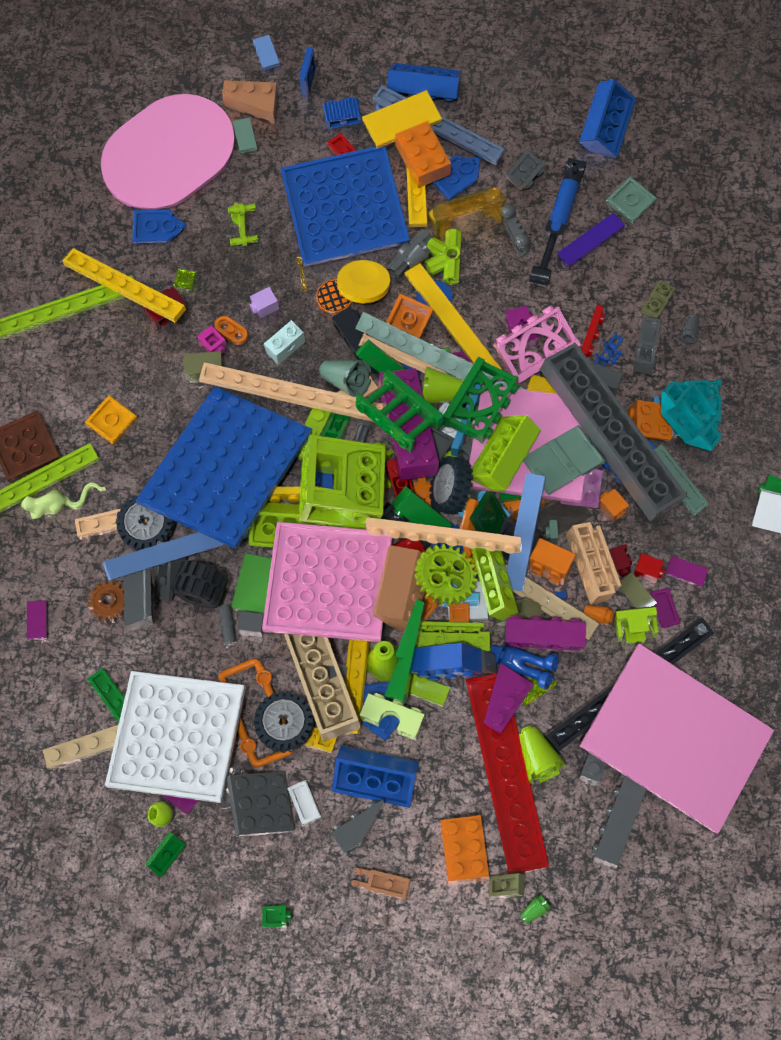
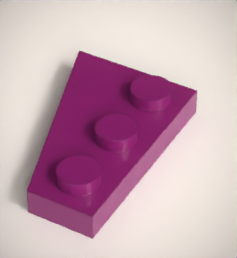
M500 663L484 724L501 735L534 684Z

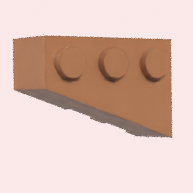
M224 80L222 97L226 108L243 114L246 112L254 115L255 118H263L275 124L278 102L277 83Z

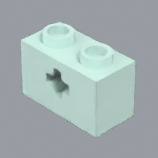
M291 320L264 343L266 354L279 365L305 343L304 332Z

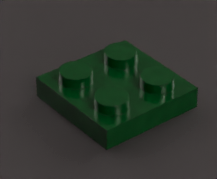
M486 491L469 520L478 532L499 534L507 515L493 491Z

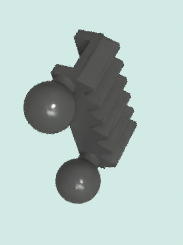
M509 203L504 204L501 208V214L505 218L503 224L519 258L527 256L531 247L530 239L525 234V230L522 229L519 217H516L515 207Z

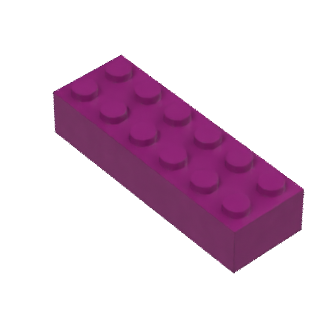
M416 368L392 371L423 397ZM384 372L379 373L378 388L383 385ZM387 391L381 396L382 406L385 407L397 396L391 391ZM400 403L386 416L392 422H395L410 407L405 403ZM415 414L400 428L408 434L423 422L424 419ZM430 426L414 438V449L411 453L401 448L398 442L390 436L399 480L437 475L439 461Z

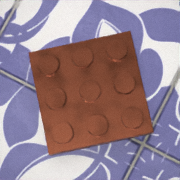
M38 410L0 427V465L9 483L60 459Z

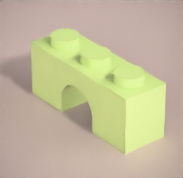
M368 693L360 713V720L379 727L384 717L393 715L400 721L397 733L416 741L425 720V715L418 708L411 707L409 709L404 707V704L399 701L393 700L390 702L385 700V697L380 694L374 693L372 695Z

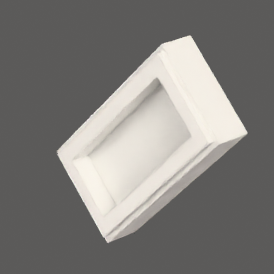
M306 780L288 787L303 826L321 818Z

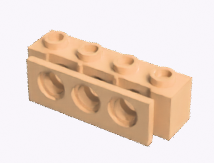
M591 522L573 525L566 533V537L572 553L576 554L575 563L590 605L606 602L622 585L601 527L596 526L593 530Z

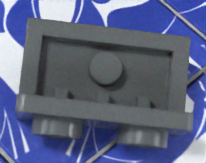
M527 149L504 177L519 191L523 188L528 189L534 183L533 178L539 176L545 170L543 166L547 161L545 159L540 161Z

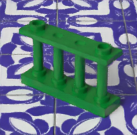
M388 369L383 373V385L366 399L360 393L357 394L355 406L360 413L367 415L395 439L401 448L411 453L414 449V438L429 426L439 430L443 426L444 415ZM387 391H391L397 396L381 410L372 405ZM400 403H405L410 407L395 422H392L386 416ZM415 414L421 416L424 421L407 434L400 428Z

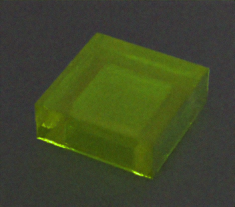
M178 269L174 288L192 291L196 272Z

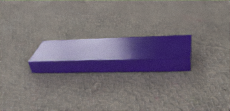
M612 213L559 251L557 257L569 269L623 230L625 224Z

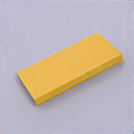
M426 90L362 117V120L378 149L395 142L396 133L426 121L429 122L430 126L442 122V117Z

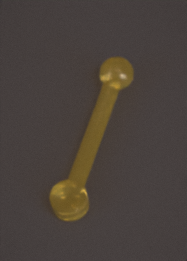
M296 257L295 261L299 267L302 283L301 290L306 291L308 286L305 284L302 269L303 261L301 257Z

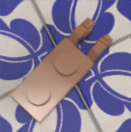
M355 868L354 873L360 876H368L369 879L368 883L352 880V886L402 900L407 899L411 879L372 869L369 871Z

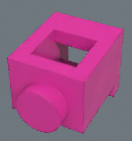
M212 325L197 336L199 344L207 352L221 351V354L225 352V347H227L226 341Z

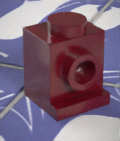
M627 544L609 549L615 569L620 577L631 573L630 565H632L630 555L626 554Z

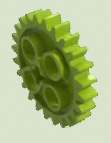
M442 544L440 549L437 545L434 546L433 550L429 547L426 553L423 552L420 556L421 558L416 562L418 565L414 569L417 571L414 578L419 579L416 585L423 586L420 592L426 591V598L432 596L433 603L438 599L440 605L444 601H446L448 606L451 605L452 601L455 605H458L460 601L464 602L467 597L469 598L476 588L475 584L478 582V579L475 577L478 572L472 571L476 565H470L472 558L466 559V552L460 554L459 547L456 551L453 550V546L446 549L445 544ZM435 562H439L441 566L436 565ZM432 579L437 580L439 584L434 583Z

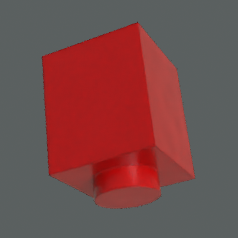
M641 553L634 575L637 578L656 584L657 579H662L665 568L662 565L664 561Z

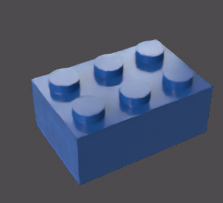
M464 643L416 648L412 673L417 674L418 678H427L428 681H439L441 677L457 679V676L461 675L464 678H472L474 674L482 673L481 649Z

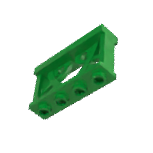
M478 357L443 414V425L448 428L450 426L483 444L485 439L491 437L493 425L499 423L503 408H508L511 402L510 396L512 394L515 395L520 386L518 384V376L511 375ZM482 371L494 377L490 380ZM502 380L507 383L508 387L505 390H500L499 387L503 384L498 383L494 386L493 383ZM475 384H480V387L484 384L480 389L474 387ZM488 390L492 405L485 409L474 411V403L468 394H481ZM465 403L469 404L470 411H467L468 407L463 408L462 405ZM454 418L467 419V425ZM471 419H475L476 426H478L479 422H483L485 424L484 428L481 430L474 429L471 426Z

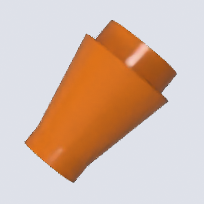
M586 605L584 613L605 626V624H611L614 610H611L610 607Z

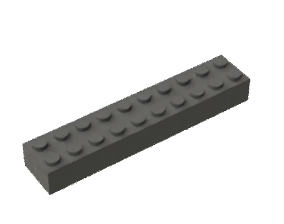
M576 342L546 358L540 368L541 372L648 520L651 522L678 506L687 494Z

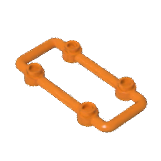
M250 659L225 669L218 676V682L227 683L226 677L255 666L258 685L264 688L267 697L274 693L271 687L272 676L269 671L264 669L263 664L258 659ZM240 716L237 728L242 741L240 749L244 755L248 756L252 766L263 767L294 752V750L292 752L285 751V753L278 751L258 760L255 755L256 744L254 740L248 737ZM283 719L280 720L281 725L283 723L287 724Z

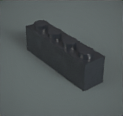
M350 306L334 315L332 323L355 358L362 360L356 355V351L361 347L359 343L364 333L355 329L361 316L357 310L354 311ZM370 366L371 373L369 375L372 380H375L379 377V372Z

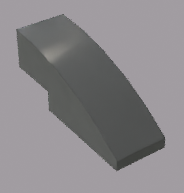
M642 318L633 372L652 375L661 319Z

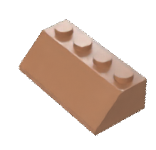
M388 546L373 616L395 630L404 632L416 599L423 601L424 592H420L423 586L416 585L419 579L414 578L417 573L414 570L416 565H418L416 562L421 558L422 552L403 547Z

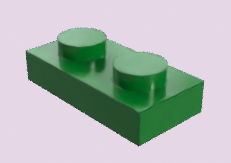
M169 832L144 865L156 875L162 877L185 848L186 844Z

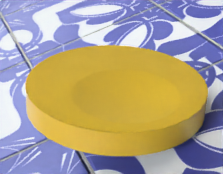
M357 260L346 264L340 269L337 275V288L340 294L350 301L371 303L380 300L387 294L390 288V275L386 268L377 262Z

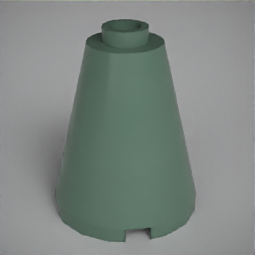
M326 360L319 369L320 376L352 397L359 393L363 395L370 385L371 379L368 377L369 373H371V368L363 360Z

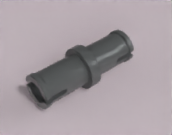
M221 605L218 608L221 617L220 628L223 630L224 645L236 644L235 621L232 619L231 605Z

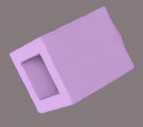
M270 287L250 296L251 304L249 306L253 314L257 313L260 319L279 310L278 300Z

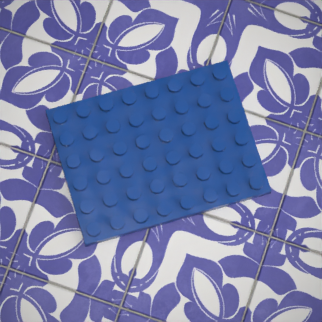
M214 386L138 495L136 503L236 549L312 434V428Z

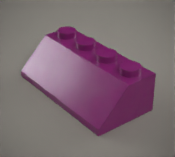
M512 615L506 619L505 646L583 652L586 647L587 623H582L581 619H570V622H564L562 618H550V621L542 620V617H530L529 620L522 619V616Z

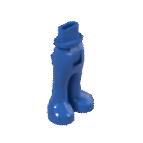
M495 644L490 653L496 654L497 665L502 663L518 674L537 680L539 687L544 690L550 687L554 675L528 667L525 663L537 665L554 673L559 663V655L555 653H550L547 657H541L519 648Z

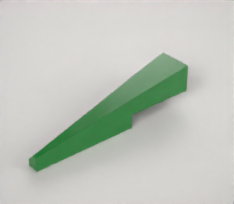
M417 599L395 656L398 658V661L384 695L388 699L407 704L424 602Z

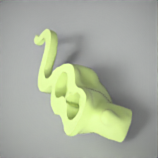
M94 482L88 483L83 488L80 500L77 502H71L60 491L52 490L38 498L27 496L22 501L21 507L29 511L33 519H38L46 514L53 515L59 513L66 505L72 509H79L84 505L88 491L91 488L104 491L106 487H100Z

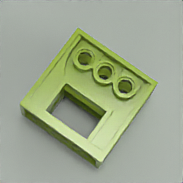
M310 435L302 453L298 521L367 530L365 525L367 517L381 519L384 502L385 446ZM316 472L334 474L333 489L315 487Z

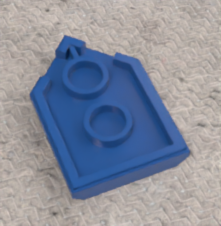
M455 155L449 159L451 162V174L432 182L433 185L447 200H451L478 181L481 158H465Z
M170 209L134 210L132 243H168L187 225L178 219Z
M389 682L365 685L363 706L368 693L372 695L377 693L384 696ZM385 697V700H388V701H390V702L393 701V700L388 699L387 697ZM393 715L384 717L379 727L362 721L363 726L384 741L389 738L400 723L399 719Z

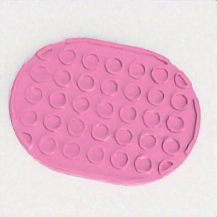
M178 94L159 99L122 125L107 141L101 157V171L105 184L115 198L129 207L142 210H156L177 206L216 178L228 165L235 146L232 123L221 107L201 96Z

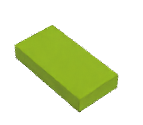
M413 674L408 694L444 707L450 687L434 681H428L426 678H418L417 675Z

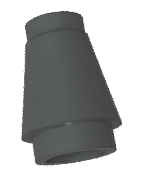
M421 241L419 244L416 243L404 261L412 268L428 258L431 251Z
M696 315L688 316L680 332L681 339L684 342L694 343L699 337V317Z

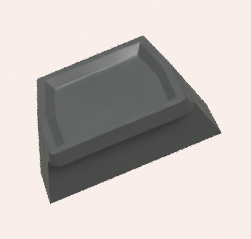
M151 568L124 576V627L126 631L138 630L153 625V582Z

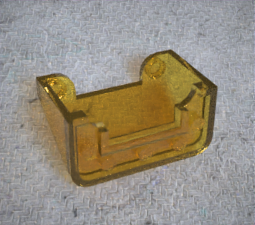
M491 187L431 207L428 210L427 218L434 238L444 241L445 232L451 229L449 222L482 212L484 219L490 217L495 220L496 224L502 223L505 218L501 214V208L506 205V199L501 189Z

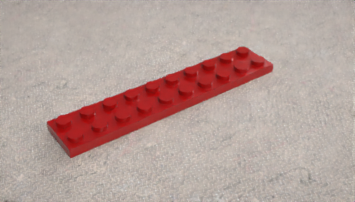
M496 673L467 679L466 686L508 874H522L549 868L531 785L528 780L515 716L512 717L501 735L484 724L498 674Z

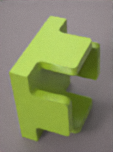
M656 607L616 611L613 624L614 630H616L617 642H622V629L625 631L627 644L645 642V632H649V626H651L652 637L657 638L659 632Z

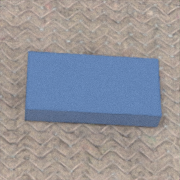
M266 35L253 39L263 71L280 66L270 36Z

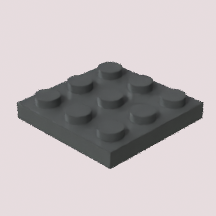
M284 772L240 774L227 777L236 837L290 833L294 831Z

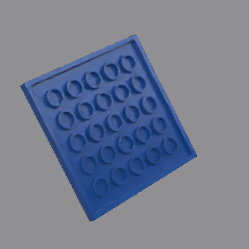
M375 146L280 168L304 267L410 242L386 146L378 149Z

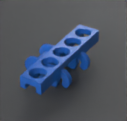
M615 333L608 344L604 341L602 344L606 348L600 356H598V353H595L594 357L597 360L594 364L599 365L598 362L601 361L603 367L607 363L611 366H616L618 357L623 356L621 351L617 349L624 338L617 336ZM614 339L619 340L617 344L613 343ZM608 353L610 357H604L603 354Z

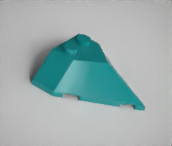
M721 380L672 381L663 390L661 395V415L685 444L711 451L720 441L721 433L718 432V424L721 422V395H719Z

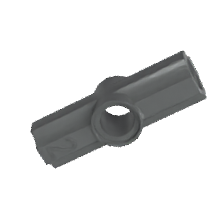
M421 229L410 242H405L401 246L398 255L387 266V270L393 277L400 278L409 268L404 260L416 243L419 244L422 241L427 246L428 241L433 238L430 232Z

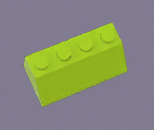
M527 415L502 417L471 468L473 471L471 473L473 480L471 481L492 491H505L510 486L515 473L518 472L522 461L528 455L532 444L537 440L541 429Z
M267 502L249 529V546L274 547L277 522L319 526L328 525L298 521V504Z

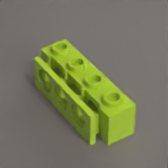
M421 621L416 648L464 643L481 649V651L490 652V632H482L484 623ZM442 631H443V632H456V631H457V633H442Z

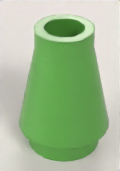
M540 894L538 897L535 896L520 916L529 924L531 921L548 913L551 906Z

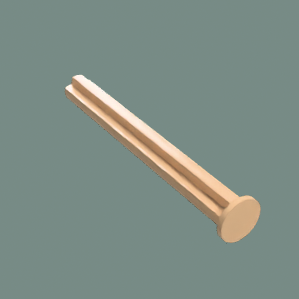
M364 332L360 340L359 346L369 339L396 361L411 368H416L424 374L426 367L447 374V372L366 335V332Z

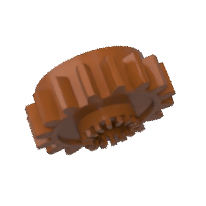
M113 580L109 584L102 581V586L95 584L96 590H90L92 596L87 597V600L91 603L87 607L91 609L90 613L92 616L96 615L98 621L103 619L107 623L108 620H112L114 623L115 619H122V614L124 613V587L121 588L122 585L119 582L114 585ZM108 599H113L111 603L105 604Z

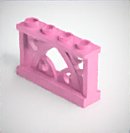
M551 305L542 310V315L538 317L534 315L527 319L528 323L524 326L520 324L511 329V334L507 336L503 334L496 338L497 342L493 344V347L499 354L509 374L518 376V383L540 371L544 360L575 342L578 347L581 345L569 327L559 306L553 307ZM550 317H554L558 321L557 329L554 332L551 331L554 323L552 322L550 326L546 324L547 319ZM538 323H540V325H541V328H540V327H533V326L537 325ZM561 329L565 333L568 342L558 335ZM520 334H522V335H521V338H520V341H519L517 338H515V337L519 336ZM530 334H540L548 337L543 346L544 357L535 352H525ZM551 340H553L551 344L555 346L554 350H549L548 348ZM507 343H514V348L510 350L517 351V355L511 356L506 353L505 347ZM528 355L533 356V357H534L533 363H529V361H528L529 358H526V359H525V356H528ZM514 359H517V360H518V367H519V372H518V373H517L516 369L514 368V366H513L511 360H514Z

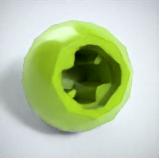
M165 802L154 803L148 810V819L156 827L167 826L173 818V810Z

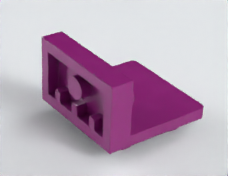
M595 468L585 474L581 503L560 501V503L598 508L603 469Z

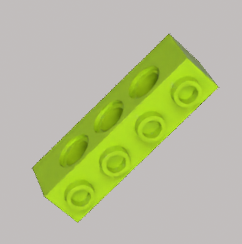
M484 548L472 549L489 616L504 621L517 614L518 609L502 551H488Z

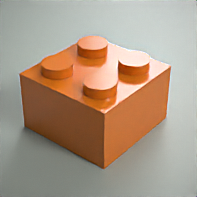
M399 294L386 322L421 339L433 316V308Z
M540 538L530 556L528 570L536 577L540 578L542 576L549 579L548 581L553 585L564 586L574 566L576 554Z

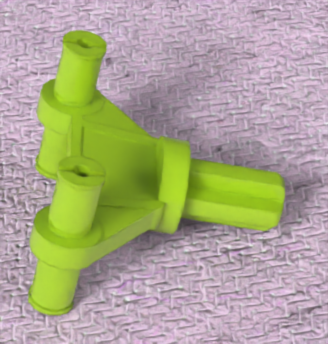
M234 203L233 206L227 207L228 215L231 214L232 221L238 224L240 232L239 238H230L231 246L241 244L242 246H247V243L258 242L257 235L246 237L245 222L248 218L247 212L256 211L255 203L247 205Z

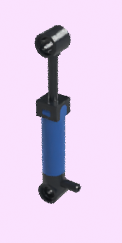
M568 158L560 189L544 232V240H548L540 266L534 265L529 279L530 284L548 287L552 270L547 269L555 243L562 244L565 228L587 162Z

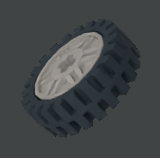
M446 456L442 458V461H439L438 473L436 476H432L433 480L430 481L432 487H429V492H431L429 498L432 499L430 503L436 511L454 515L461 512L462 508L466 506L465 502L469 500L468 495H471L470 487L473 486V483H471V480H473L471 473L473 471L467 460Z
M135 495L131 497V500L127 499L125 504L121 505L120 512L118 511L116 527L121 539L130 548L139 551L157 545V541H168V538H171L172 530H174L173 520L137 504V497ZM147 520L148 524L144 526L143 521Z
M283 691L278 694L273 693L270 697L264 698V701L256 709L254 717L256 734L262 744L275 752L285 753V751L292 752L294 749L298 750L301 748V745H305L313 731L314 719L311 708L297 694H292L288 691L287 693H283ZM283 719L285 721L287 719L288 724L285 725L283 723L281 725L280 720Z

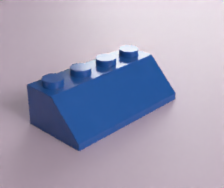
M393 63L388 71L387 88L400 95L402 93H409V96L427 90L431 99L443 97V100L453 101L459 95L462 71Z
M615 79L598 83L579 141L590 152L611 158H618L636 98Z
M341 745L336 757L332 792L374 801H381L383 799L384 803L410 808L419 761Z

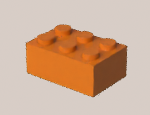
M428 121L395 134V146L418 188L451 174V162Z
M481 815L440 820L448 885L489 880Z

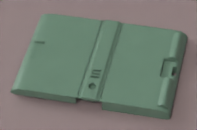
M578 425L529 453L523 462L532 474L546 476L544 490L550 495L572 482L578 476H583L604 464L606 460Z

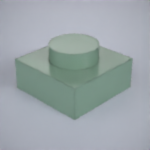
M549 520L548 527H545V537L549 538V542L552 544L558 543L557 520Z

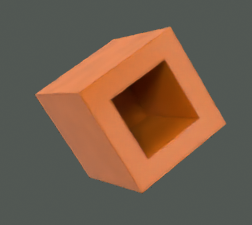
M615 488L610 492L609 490L604 492L599 500V507L612 523L628 512L629 504Z

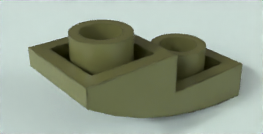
M660 280L642 307L641 313L650 318L658 319L676 288Z
M632 572L620 581L622 585L620 589L636 609L651 608L657 605V602Z

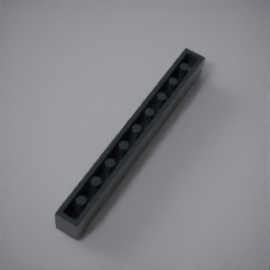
M703 617L696 619L653 653L673 665L712 636L714 632ZM616 681L543 735L556 752L561 751L590 728Z

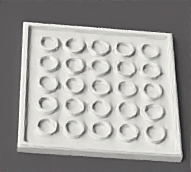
M131 671L105 786L108 788L222 803L246 689L245 685Z

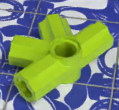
M457 229L446 231L445 243L434 237L430 239L427 247L431 251L430 255L434 257L424 261L431 276L444 271L443 282L448 285L459 283L462 232Z

